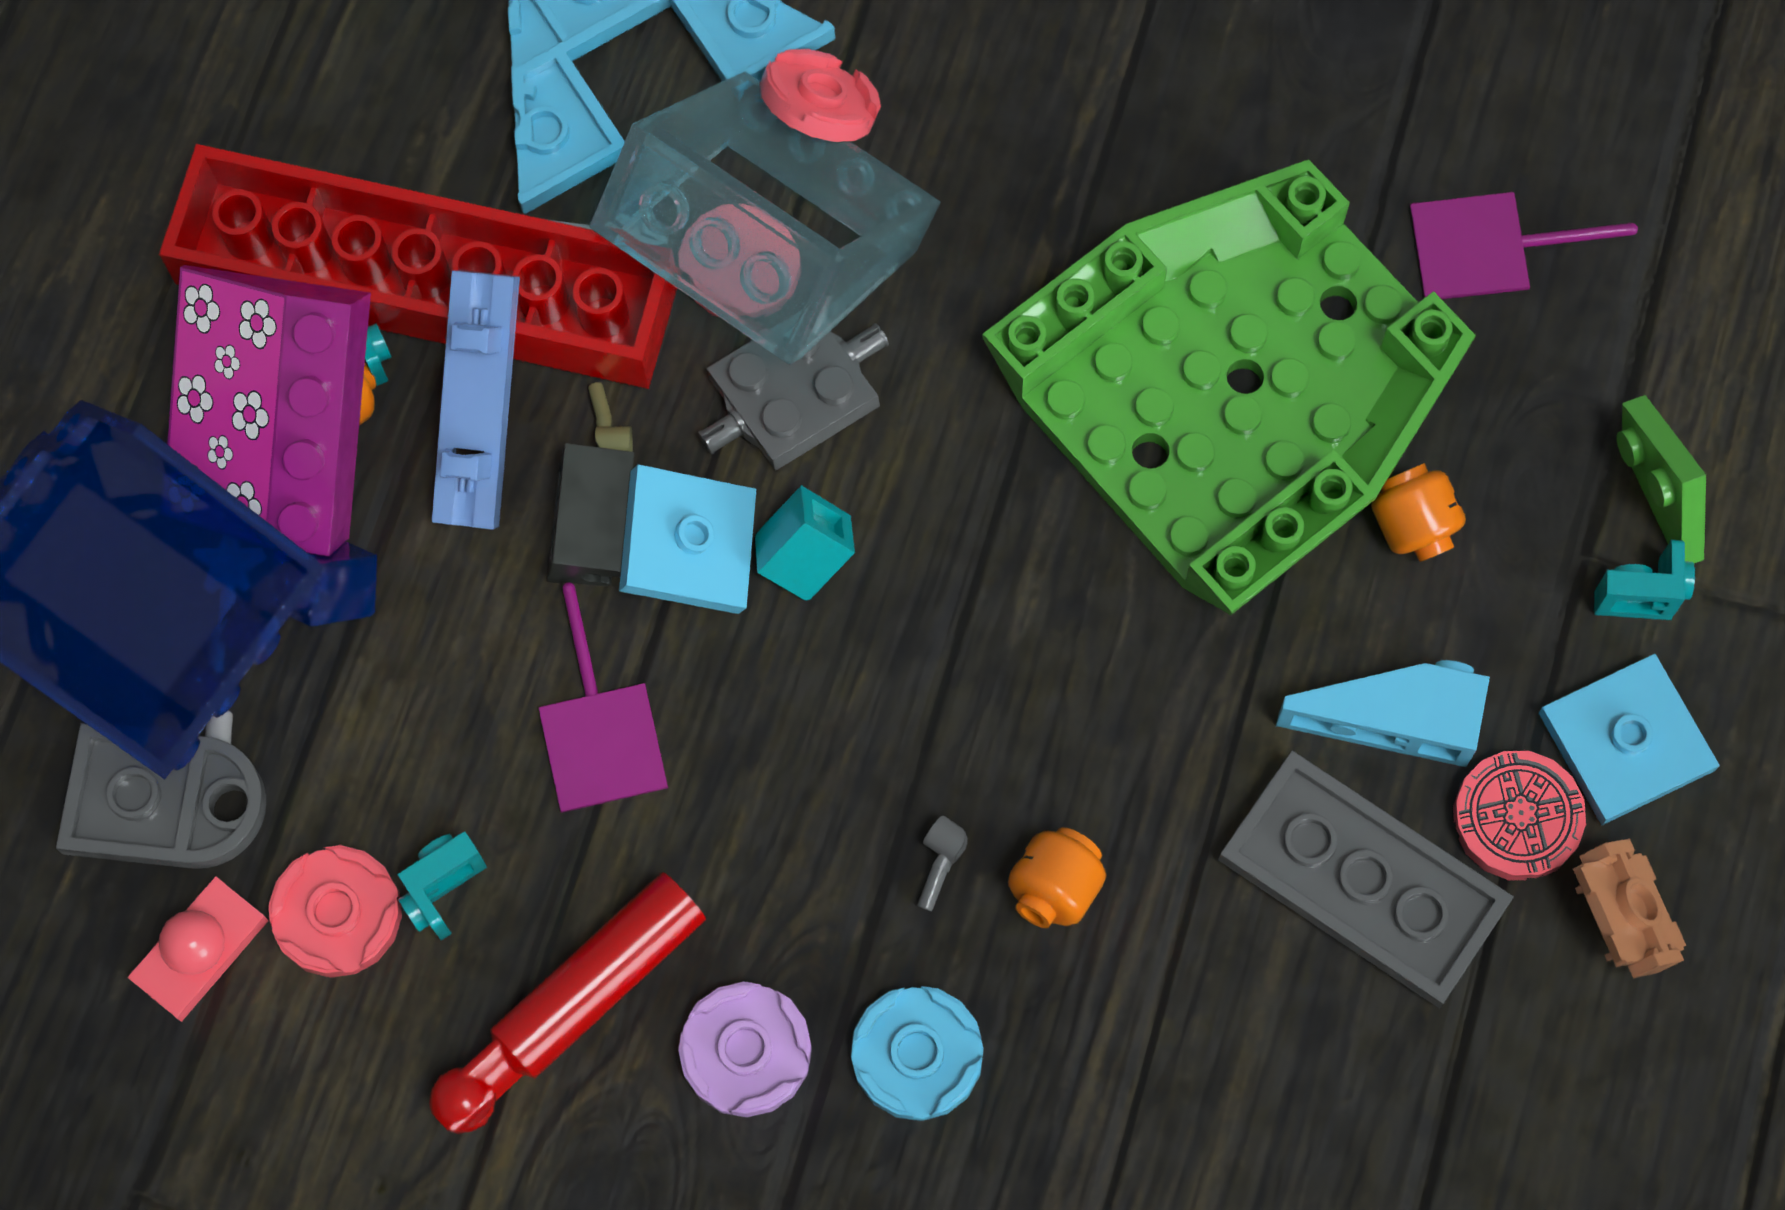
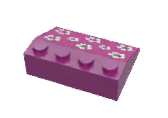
M187 265L180 267L162 514L266 547L330 556L349 539L371 292Z

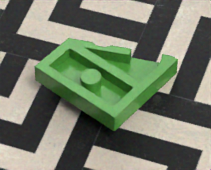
M1646 395L1622 403V431L1617 433V445L1624 462L1629 467H1632L1667 543L1670 540H1683L1685 542V561H1692L1694 564L1703 561L1706 503L1705 472Z

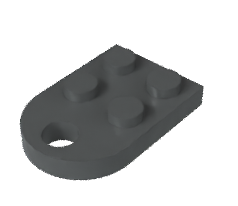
M81 723L56 849L63 855L192 869L215 867L238 856L257 836L266 811L264 784L258 771L245 754L223 740L203 736ZM234 790L241 791L247 795V808L241 817L230 822L216 819L214 807L221 795Z

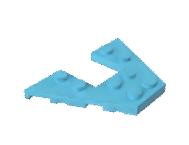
M509 0L512 90L516 124L515 145L517 149L519 181L518 200L524 214L530 212L629 156L627 144L572 62L573 60L671 6L732 97L760 82L769 61L771 60V63L774 62L777 54L790 49L817 50L835 40L833 25L826 20L821 24L787 6L781 0Z

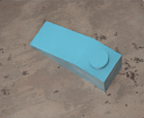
M1441 660L1436 662L1435 665L1423 663L1285 696L1278 714L1276 726L1466 767L1477 750L1490 677L1474 674V669L1471 666L1458 661Z

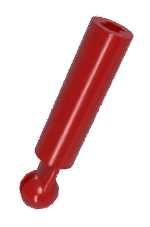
M661 872L490 1029L492 1042L463 1068H454L440 1075L432 1088L429 1100L433 1116L447 1131L456 1134L472 1132L486 1125L493 1113L496 1100L523 1075L531 1078L539 1076L706 921L702 911L666 873Z

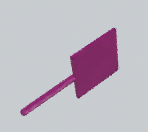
M1514 192L1410 204L1424 298L1433 291L1441 299L1528 290L1530 289L1524 254L1525 247L1635 235L1638 231L1636 224L1627 223L1521 236Z
M567 582L563 585V594L586 697L539 707L561 813L668 788L646 685L643 683L598 694L576 589L573 583Z

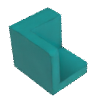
M802 485L755 536L757 572L803 600H810L855 553L851 515Z

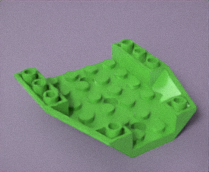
M1310 160L1125 224L983 333V340L1024 411L1182 588L1229 615L1236 612L1376 499L1476 336L1434 291L1418 303L1347 228L1344 220L1350 202ZM1340 296L1351 303L1354 314L1345 320H1334L1323 313L1320 303L1327 297ZM1236 369H1249L1258 375L1262 386L1253 393L1242 394L1230 387L1227 376ZM1153 442L1165 450L1168 459L1160 467L1145 468L1134 460L1132 451L1141 443Z

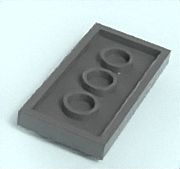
M1291 751L1218 859V861L1439 1009L1514 898V896L1294 751Z

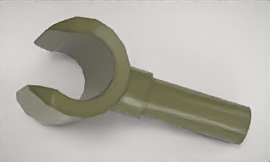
M600 382L592 383L588 386L596 416L595 438L597 446L599 448L633 452L631 426L613 427V420L604 386Z

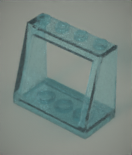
M744 71L632 124L589 228L778 358L791 365L811 350L917 251L939 207L940 201L850 141L832 142L818 139L789 127L775 116L763 101L759 85L760 81ZM727 146L861 237L842 248H838L710 160Z

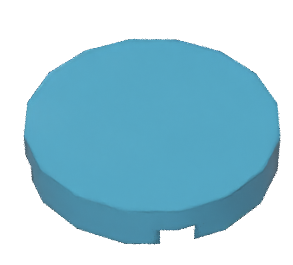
M922 986L921 988H901L887 992L866 1009L854 1030L851 1059L858 1085L875 1106L896 1118L924 1121L948 1114L968 1098L980 1077L983 1044L977 1021L960 1000L938 988Z

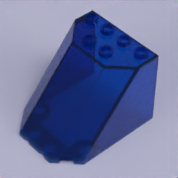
M80 400L65 413L59 424L49 434L43 431L29 442L14 464L0 479V662L165 780L173 769L176 771L182 769L193 758L200 745L198 736L212 717H221L232 707L241 690L238 683L251 666L263 663L274 652L281 638L278 631L293 611L299 613L312 602L320 589L318 579L326 567L142 424Z

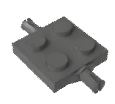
M809 305L707 368L709 379L725 400L728 415L702 431L697 432L702 444L707 448L709 454L712 455L715 451L742 435L745 440L761 450L775 471L880 407L878 394L861 373L859 363L882 348L889 346L884 332L880 331V327L874 323L868 329L845 342L841 337L829 330L814 308Z

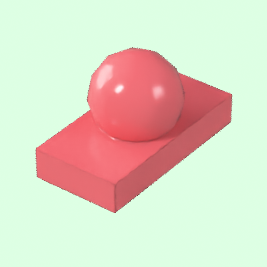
M215 876L186 911L179 912L166 921L159 935V942L128 978L182 1022L269 920Z

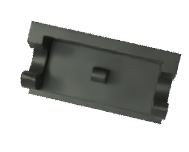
M565 443L559 463L547 582L610 586L612 577H621L630 471L633 469L634 452Z

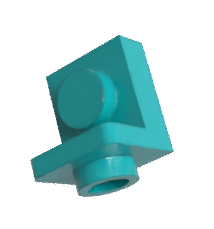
M1670 540L1659 557L1658 573H1653L1650 567L1640 564H1626L1618 566L1614 570H1607L1594 591V615L1671 620L1684 600L1691 599L1694 590L1695 567L1692 561H1685V542L1683 540Z

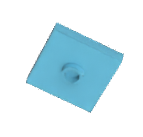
M643 465L634 467L630 471L619 591L736 614L744 611L747 608L756 489Z
M1656 654L1542 707L1539 712L1542 721L1601 826L1714 772L1720 766Z

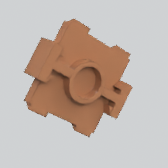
M1625 839L1604 843L1579 856L1582 864L1573 868L1580 884V886L1575 888L1577 894L1584 893L1610 953L1605 955L1606 960H1613L1616 967L1629 965L1628 968L1632 977L1638 978L1659 973L1684 961L1680 951L1684 950L1686 943L1676 921L1672 922L1654 883L1656 877L1647 856H1642L1641 853L1633 854L1635 849L1631 840Z

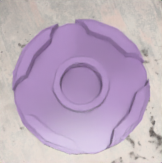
M740 982L718 987L697 1002L688 1016L689 1019L684 1025L683 1033H681L678 1050L685 1079L700 1100L724 1114L751 1117L772 1112L794 1097L808 1075L812 1047L806 1020L790 998L771 988L762 987L760 984Z

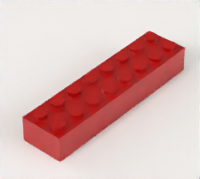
M200 144L195 146L159 253L176 285H179L180 267L187 265L371 292L368 327L377 323L380 330L446 344L453 270L520 276L513 359L647 389L650 387L680 281L675 247Z

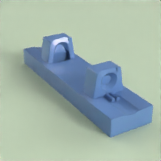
M465 270L452 271L432 523L484 529H496L499 527L520 276ZM456 448L484 451V453L460 455L456 454Z

